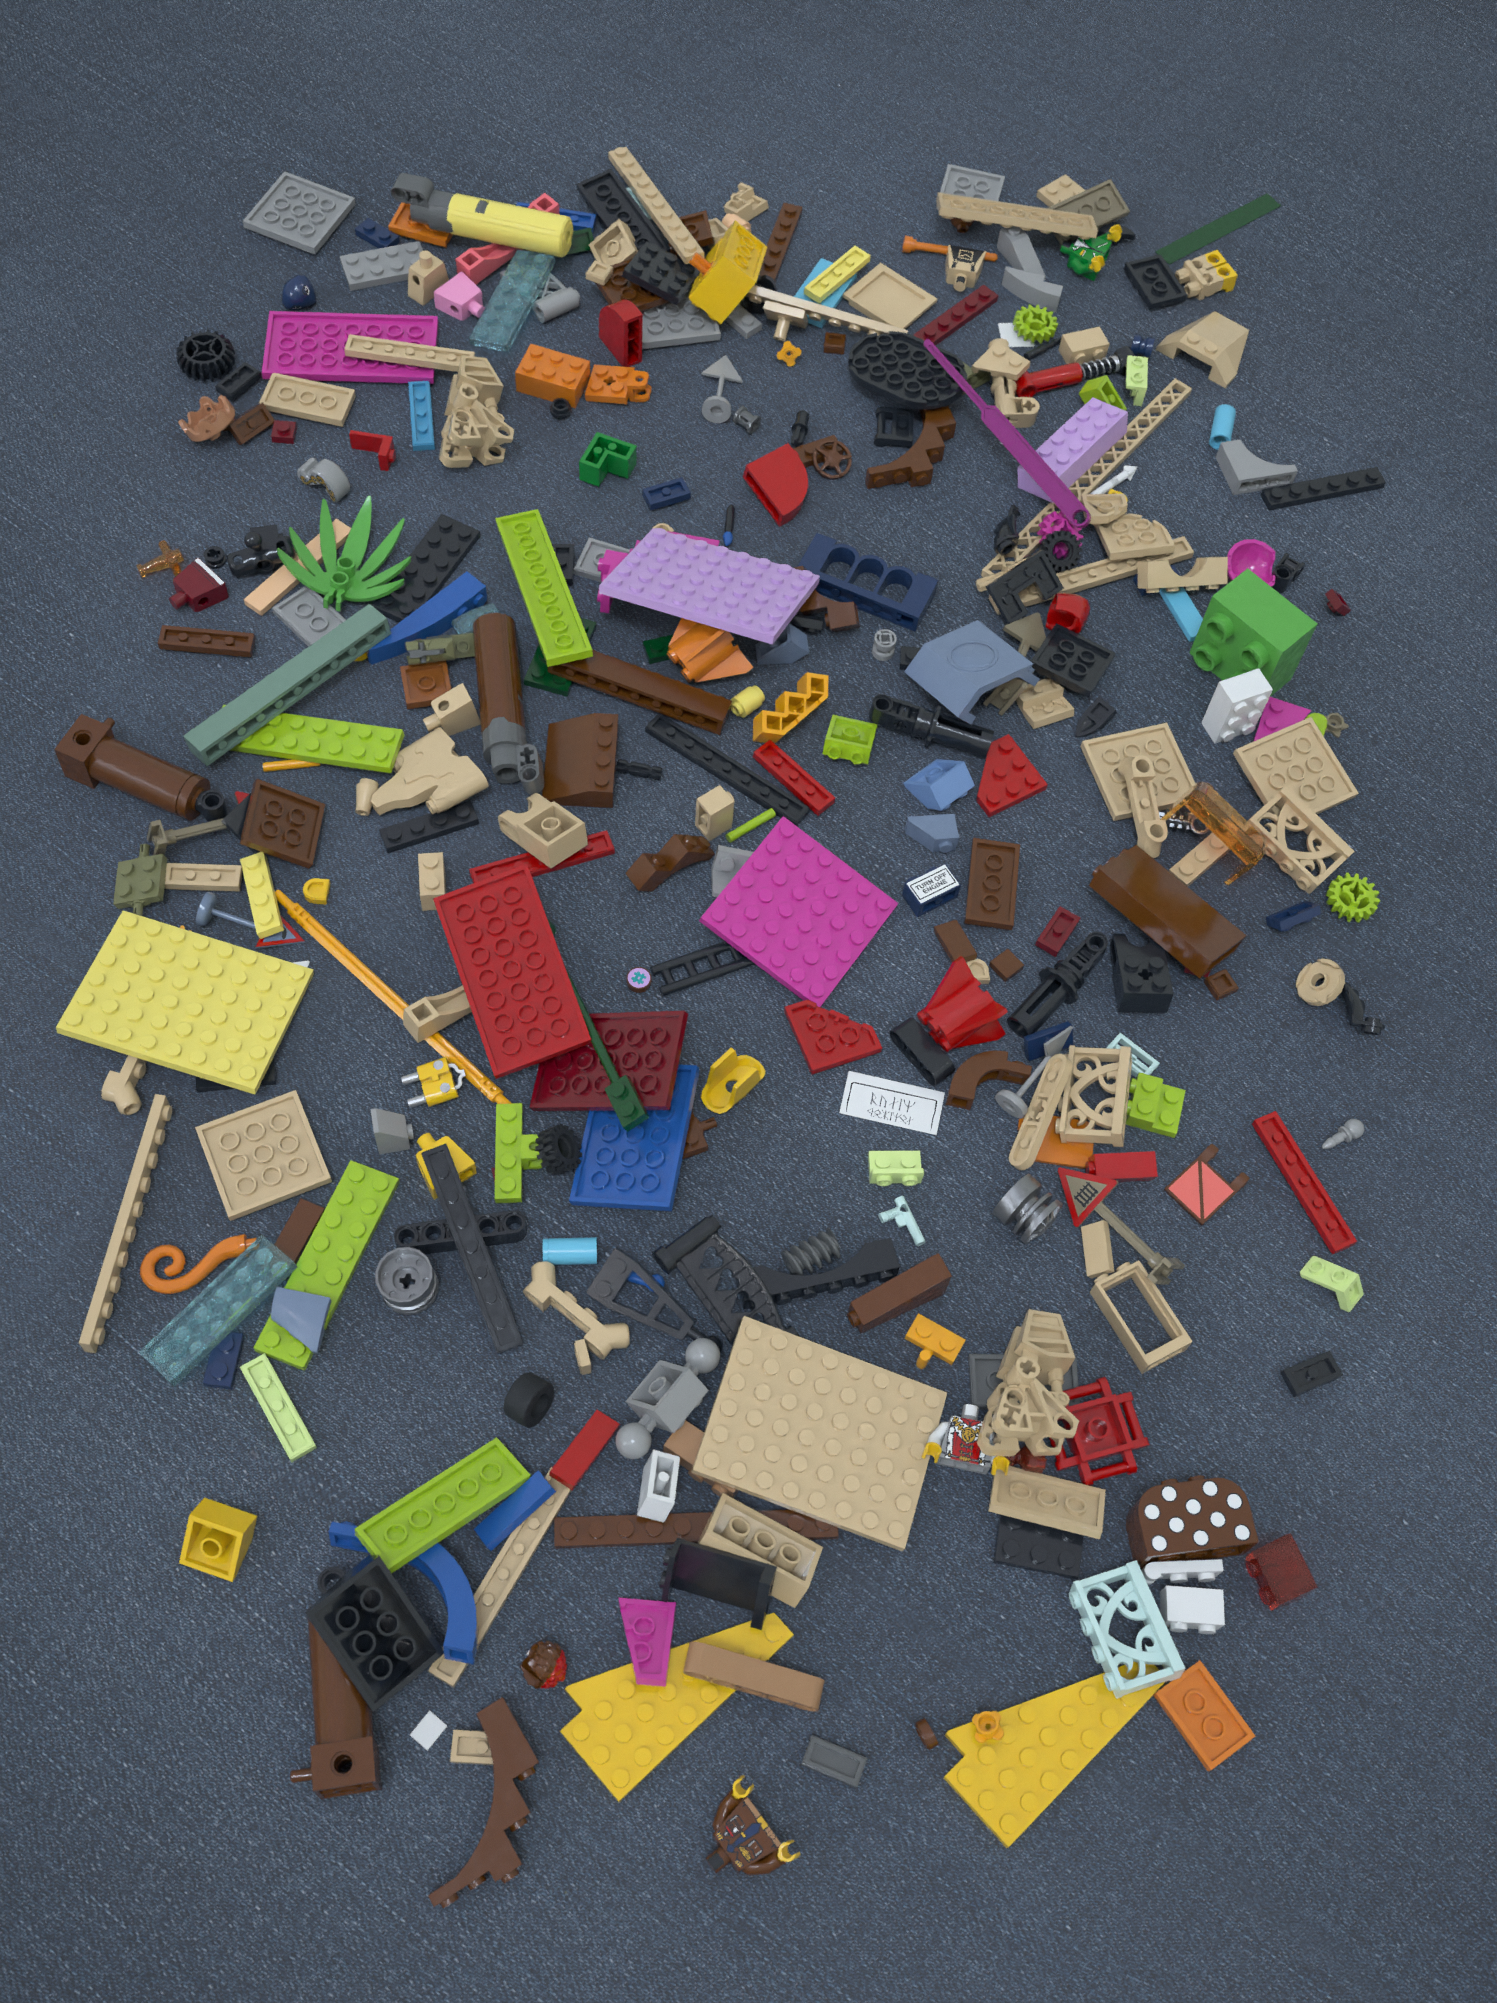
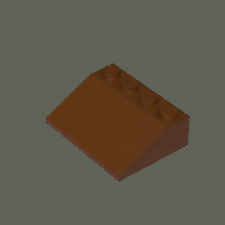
M592 713L549 724L544 770L545 785L542 792L544 798L564 806L613 808L618 714Z

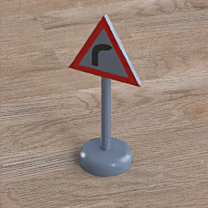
M206 892L197 912V925L206 926L212 916L215 915L256 929L252 921L215 909L217 903L216 895ZM281 916L284 931L262 939L259 938L255 949L305 943V941Z

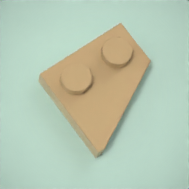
M996 341L972 365V372L978 373L979 370L991 372L990 376H1003L1007 379L1017 380L1030 367V361L999 341Z

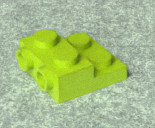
M832 715L822 754L828 755L831 759L842 758L851 760L854 764H868L878 724Z
M1139 1072L1136 1079L1131 1078L1129 1093L1132 1094L1131 1099L1128 1100L1126 1125L1175 1138L1186 1090L1165 1085L1162 1078Z

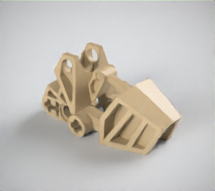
M462 355L458 374H454L445 411V415L448 417L441 432L443 439L439 460L446 467H469L473 461L472 456L478 459L484 466L502 463L505 449L499 445L511 443L513 440L514 429L506 424L504 416L497 412V404L504 386L487 358ZM503 430L507 432L509 436H505L499 433V431ZM449 451L452 452V456H451V457H449V454H448ZM489 451L498 453L499 457L491 455Z
M1029 1309L1025 1315L1022 1327L1016 1326L996 1375L1003 1382L996 1387L987 1400L989 1411L984 1417L977 1439V1444L985 1455L1014 1456L1020 1451L1018 1441H1023L1034 1457L1058 1455L1061 1452L1064 1438H1073L1075 1436L1079 1420L1065 1408L1069 1403V1396L1062 1389L1064 1384L1063 1375L1071 1367L1075 1360V1355L1061 1314ZM1043 1385H1050L1051 1391H1048ZM1060 1418L1067 1420L1071 1430H1066L1059 1426L1057 1420ZM993 1432L996 1433L993 1439L994 1446L989 1444L990 1440L988 1439ZM1049 1437L1053 1439L1056 1447L1050 1448L1046 1446L1043 1438Z

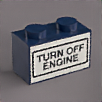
M943 864L939 867L934 866L930 868L925 874L918 877L913 876L905 882L902 897L915 915L919 917L958 898L961 884L947 865Z

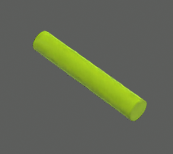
M772 808L768 809L725 835L726 839L730 843L774 818L776 816L775 811Z

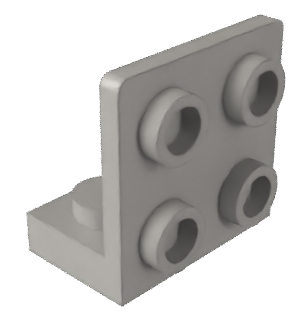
M718 845L711 867L713 897L719 896L754 852Z

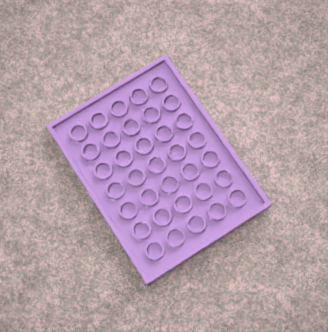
M653 528L600 584L599 593L773 645L817 587L820 576L808 570L794 569L787 564L773 563L766 558L749 556L745 552H735L724 546H714L703 540L690 539L683 534H673L666 532L662 528Z

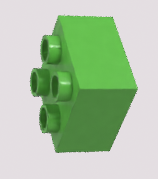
M1247 568L1212 596L1189 654L1193 656L1195 663L1202 670L1213 672L1222 681L1259 668L1273 689L1271 697L1291 680L1317 627V623Z

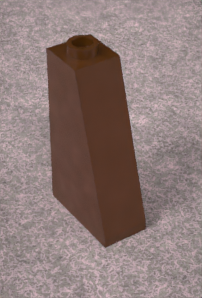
M937 1253L851 1301L847 1313L848 1320L852 1327H857L860 1334L944 1295L952 1275L940 1254Z

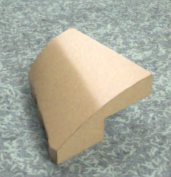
M742 182L738 185L739 191L733 193L731 199L724 206L726 214H736L747 222L769 208L767 200L754 195L753 187Z

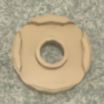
M1318 959V962L1309 963L1301 970L1297 977V993L1309 1005L1321 1006L1328 1004L1342 992L1345 984V974L1341 967L1330 959ZM1320 978H1325L1323 984L1315 986Z

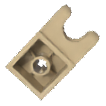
M534 793L526 798L528 800L527 812L515 813L507 810L498 816L501 831L549 868L556 866L588 845L585 823L555 801L550 802L538 793Z

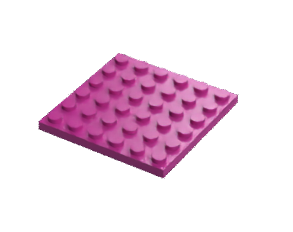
M783 816L702 915L699 922L803 1001L808 999L817 1003L818 1007H821L899 903Z

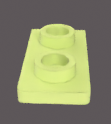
M1313 1256L1300 1271L1302 1278L1335 1291L1340 1309L1350 1312L1364 1295L1359 1274L1319 1257Z

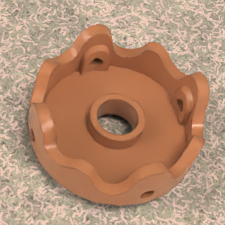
M220 395L218 397L219 403L213 402L209 397H201L199 400L200 409L196 412H188V423L183 419L178 421L191 441L215 440L221 435V431L234 422L235 409L226 396Z

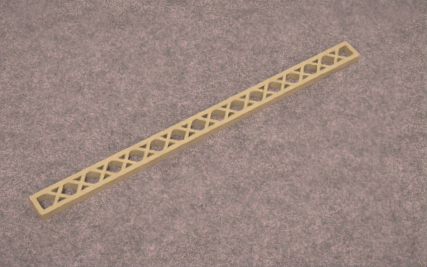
M1175 378L1127 425V433L1069 487V490L1081 502L1082 494H1090L1096 490L1190 395L1192 388ZM1173 389H1176L1177 391H1179V392H1181V393H1174V394H1173ZM1161 402H1169L1170 405H1162ZM1150 413H1158V416H1150ZM1138 425H1147V428H1139ZM1127 436H1135V439L1127 440ZM1115 448H1123L1124 451H1115ZM1103 460H1112V463H1103ZM1091 472H1100V475H1091ZM1088 483V487H1079V484ZM1050 502L1018 534V545H1026L1027 549H1018L1016 545L1007 555L1001 556L998 554L982 570L981 576L986 577L994 574L991 572L992 570H1001L1002 572L1001 567L1028 558L1042 544L1039 543L1042 536H1030V533L1041 530L1038 525L1045 516L1055 511L1054 508H1058L1055 503ZM1014 557V561L1005 562L1004 558Z

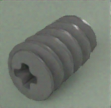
M829 1227L826 1229V1233L824 1231L818 1232L817 1238L810 1236L808 1243L804 1240L799 1242V1248L795 1245L791 1246L790 1253L787 1250L781 1252L783 1262L791 1275H804L803 1269L812 1274L813 1264L822 1269L821 1260L824 1259L828 1264H831L830 1255L832 1254L838 1260L841 1259L840 1246Z

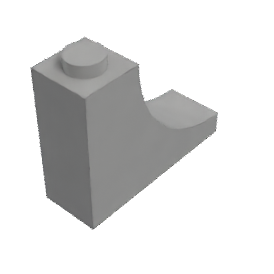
M1241 439L1221 442L1216 455V460L1233 495L1292 484L1298 472L1295 465L1273 464L1258 458L1244 446Z

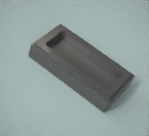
M811 1735L801 1766L857 1788L867 1758Z

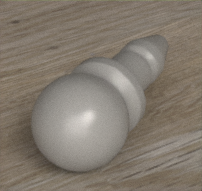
M1358 1119L1348 1120L1344 1126L1338 1128V1133L1323 1143L1322 1149L1333 1148L1336 1144L1338 1145L1343 1141L1349 1143L1352 1139L1361 1137L1364 1133L1363 1123Z

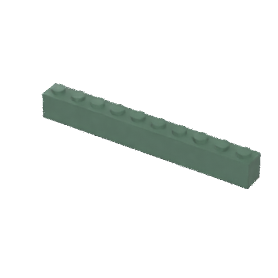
M370 604L359 610L356 614L339 624L332 631L322 636L318 641L185 734L183 737L190 752L206 766L210 765L388 637L391 631L387 618Z

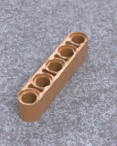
M693 1641L689 1643L683 1669L684 1674L799 1709L819 1711L824 1680L816 1676Z

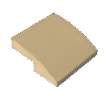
M1050 678L1038 681L1035 687L1027 684L1025 690L1016 699L1020 710L1033 729L1074 716V708L1063 696L1064 689L1059 683Z

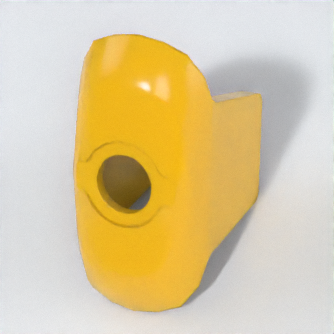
M731 1047L710 1067L707 1083L701 1094L703 1104L712 1112L718 1114L727 1112L743 1099L765 1076L764 1067L753 1057L748 1055L737 1056L736 1051ZM730 1081H736L732 1092H728L726 1084Z

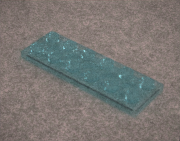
M517 249L469 337L471 345L505 352L509 351L556 263L554 256Z
M261 1234L143 1347L139 1353L175 1387L298 1266Z

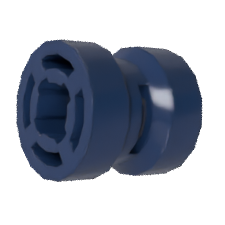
M1135 334L1131 345L1134 355L1136 356L1140 353L1143 357L1150 359L1155 338L1148 337L1147 339H1142L1141 335Z

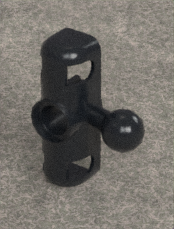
M255 531L248 532L244 537V543L248 548L227 555L231 573L235 577H240L253 572L268 573L272 571L275 565L283 563L277 554V544L279 542L285 543L286 550H283V552L294 559L296 551L289 536H282L262 543V537L259 533ZM236 556H241L243 564L234 565L233 559Z

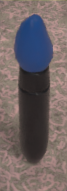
M732 504L728 506L726 511L723 541L726 546H729L733 540L735 508Z

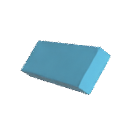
M1179 587V591L1166 592V588H1161L1159 593L1189 642L1194 641L1203 618L1183 587Z

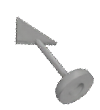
M725 355L701 374L719 378L717 395L708 397L702 405L704 418L712 423H723L731 415V405L728 400L722 397L724 379L739 383L743 382L727 355Z
M1069 1026L1043 1044L1046 1057L1016 1094L1010 1090L1003 1089L995 1095L997 1103L1010 1115L1020 1119L1025 1117L1028 1107L1021 1097L1043 1071L1048 1060L1061 1052L1073 1029L1072 1026Z

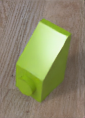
M1107 375L1088 380L1079 392V396L1084 404L1091 398H1095L1126 411L1127 409Z

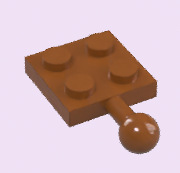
M446 661L400 666L407 709L432 706L431 702L451 690Z

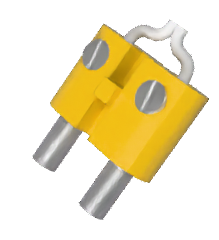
M443 1057L416 1067L417 1072L401 1077L403 1085L419 1080L422 1083L424 1094L407 1100L409 1107L412 1108L424 1103L431 1107L458 1098L457 1089L461 1087L462 1078L466 1075L464 1069L459 1070L457 1065L449 1064L447 1057ZM450 1067H453L457 1073H460L457 1085L453 1080Z

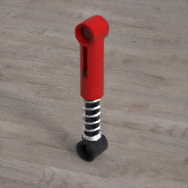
M1123 346L1116 350L1113 356L1108 357V359H1097L1095 362H1084L1082 365L1074 362L1031 373L1025 371L1017 380H1013L1017 386L1015 393L1018 397L1032 398L1036 393L1078 384L1085 377L1091 378L1092 375L1098 376L1099 373L1104 375L1105 372L1111 373L1112 371L1120 372L1123 376H1126L1127 356L1135 355L1129 346Z

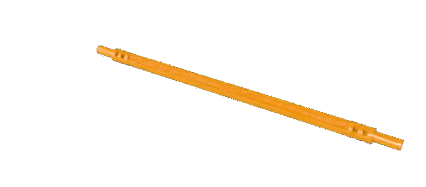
M276 890V899L287 909V914L403 1020L404 1009L409 1005L301 905L291 901L281 890ZM439 1032L424 1039L442 1057H447L449 1063L457 1065L459 1070L464 1069L466 1075L464 1077L492 1103L512 1104L495 1083Z

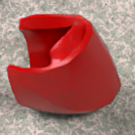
M1057 593L1048 611L1046 628L1052 630L1057 623L1077 634L1080 633L1090 614L1089 601L1077 594Z

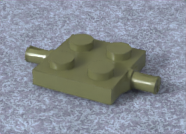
M140 844L138 858L118 862L114 893V906L118 909L132 907L133 914L143 916V908L145 906L163 901L167 858L163 854L149 856L150 845Z

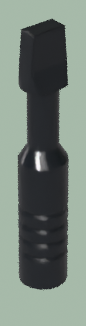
M1062 337L1053 339L1052 342L1046 345L1042 344L1024 353V358L1029 361L1045 353L1047 349L1053 346L1056 347L1060 344Z

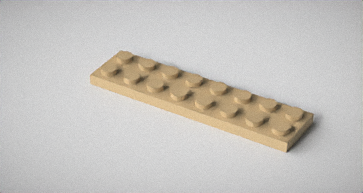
M937 193L938 212L945 219L956 217L961 218L965 222L976 220L981 221L985 225L996 223L1005 228L1016 226L1025 231L1036 229L1045 234L1056 232L1065 237L1077 235L1079 238L1086 240L1096 238L1098 229L1092 215Z

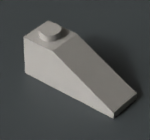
M1016 226L1000 229L997 249L1014 269L1045 276L1031 241L1024 230Z

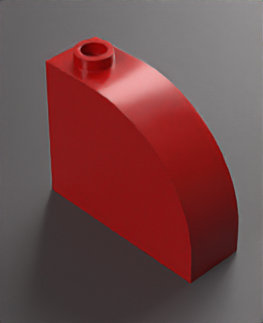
M627 299L603 307L599 314V338L622 367H631L642 362L643 314Z
M787 443L745 467L744 480L777 525L780 527L791 521L800 511L808 489L807 471L800 460L798 452Z

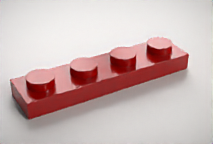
M771 740L753 752V758L798 799L810 807L817 816L835 803V797Z

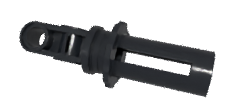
M884 694L876 695L873 698L868 714L871 722L892 728L898 732L911 734L912 737H923L925 739V747L927 748L932 740L986 757L994 735L993 730L974 724L970 725L965 721L940 714L941 705H938L934 711H930L925 706H917Z
M1091 932L1078 947H1075L1069 953L1065 960H1059L1054 965V969L1046 967L1039 972L1041 983L1007 1018V1023L1015 1034L1024 1039V1036L1035 1033L1063 1002L1072 1004L1078 1000L1079 996L1076 989H1080L1084 985V979L1105 954L1108 939L1103 933ZM1090 945H1096L1100 949H1094ZM1053 993V995L1031 1017L1030 1014L1033 1012V1010L1048 996V994Z

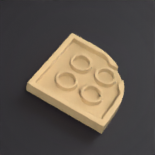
M1125 513L1108 524L1094 525L1109 560L1118 561L1127 558L1174 553L1175 544L1168 530L1155 520L1152 523L1147 519H1142V515Z

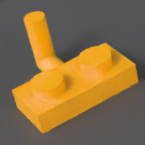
M919 1313L905 1336L906 1340L923 1349L916 1361V1366L919 1369H924L927 1366L932 1355L952 1365L965 1342L964 1338Z

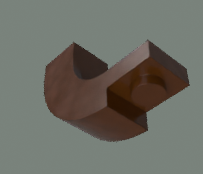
M995 1050L976 1054L962 1063L955 1072L945 1105L970 1110L976 1088L980 1084L989 1080H1001L1023 1085L1031 1075L1032 1066L1025 1065L1020 1061H1007L1009 1053L1007 1051Z

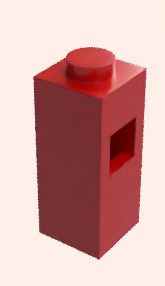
M1155 1151L1093 1154L1088 1158L1085 1165L1087 1174L1117 1180L1118 1182L1151 1181L1158 1177Z

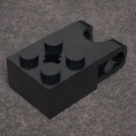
M1113 933L1109 948L1118 1012L1167 1013L1173 997V989L1165 949L1151 937L1146 946L1139 947L1131 944L1126 934Z

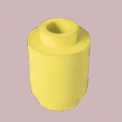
M754 685L738 693L731 699L732 712L736 716L745 718L755 711L765 700L762 690Z

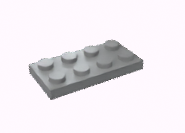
M420 241L343 255L340 256V263L349 289L352 291L408 280L409 268L419 260V253L423 250Z

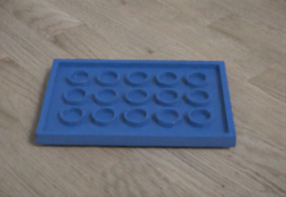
M678 1065L670 1110H646L650 1118L629 1132L622 1127L615 1110L589 1111L581 1145L582 1148L580 1149V1152H582V1157L579 1158L581 1163L576 1168L569 1198L571 1205L672 1211L700 1072L697 1065Z

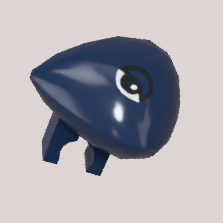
M296 275L285 283L282 291V304L286 309L298 310L316 303L314 288L305 275Z

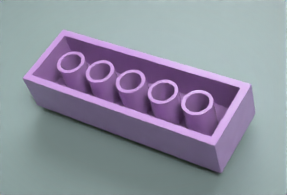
M1091 398L1047 439L1036 452L1069 488L1127 433L1128 412L1098 399ZM1021 465L1018 466V488L1053 503Z

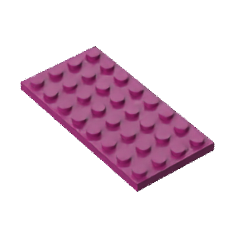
M269 311L262 366L263 379H270L272 373H278L313 381L383 383L429 381L430 384H434V368L345 356V346L348 336L351 334L437 347L438 316Z

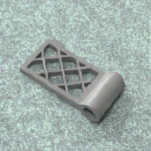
M533 257L500 272V278L534 310L536 317L541 323H545L578 307L580 301L578 291L571 287L566 288L546 269V264L540 258L536 259ZM532 266L536 268V271L526 270L527 268ZM519 275V279L510 278V276ZM523 277H533V280L523 279ZM538 277L547 278V281H539L537 279ZM521 285L531 286L530 289L520 288ZM535 287L545 288L544 291L534 290ZM549 288L558 289L555 292L548 291ZM537 296L542 298L534 301L531 297Z

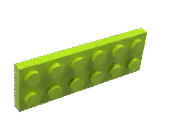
M496 1437L356 1527L355 1535L369 1553L380 1556L389 1571L393 1573L514 1493L531 1475Z

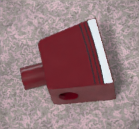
M197 558L173 579L176 594L169 597V601L176 610L187 604L194 612H200L226 600L229 596L225 582L202 560Z

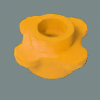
M785 341L781 351L777 352V358L785 361L787 366L790 367L795 364L796 358L801 355V349L799 347L796 348L790 341Z
M984 1711L973 1716L972 1723L976 1726L975 1739L977 1742L984 1743L989 1739L1001 1740L1003 1738L1004 1731L1000 1728L999 1723L1001 1715L997 1711ZM990 1725L991 1728L986 1729L985 1726Z

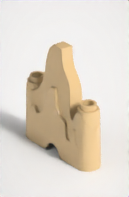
M438 727L399 751L393 767V771L396 774L373 794L371 803L373 809L381 815L395 808L412 807L426 801L429 811L432 814H439L489 786L482 771L468 756L459 757L453 751L455 742L442 728Z

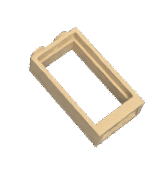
M1137 1261L1133 1264L1126 1262L1116 1269V1273L1110 1276L1105 1273L1096 1278L1090 1294L1143 1374L1184 1352L1193 1341L1156 1285L1147 1277L1149 1274L1141 1262ZM1132 1278L1172 1339V1341L1146 1355L1105 1292Z

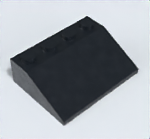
M369 1555L341 1577L305 1612V1615L373 1713L444 1654L443 1649L378 1555Z

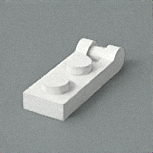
M1222 1559L1150 1562L1141 1571L1147 1584L1151 1585L1157 1579H1170L1171 1583H1183L1188 1581L1187 1578H1198L1199 1582H1210L1216 1580L1215 1577L1224 1570Z

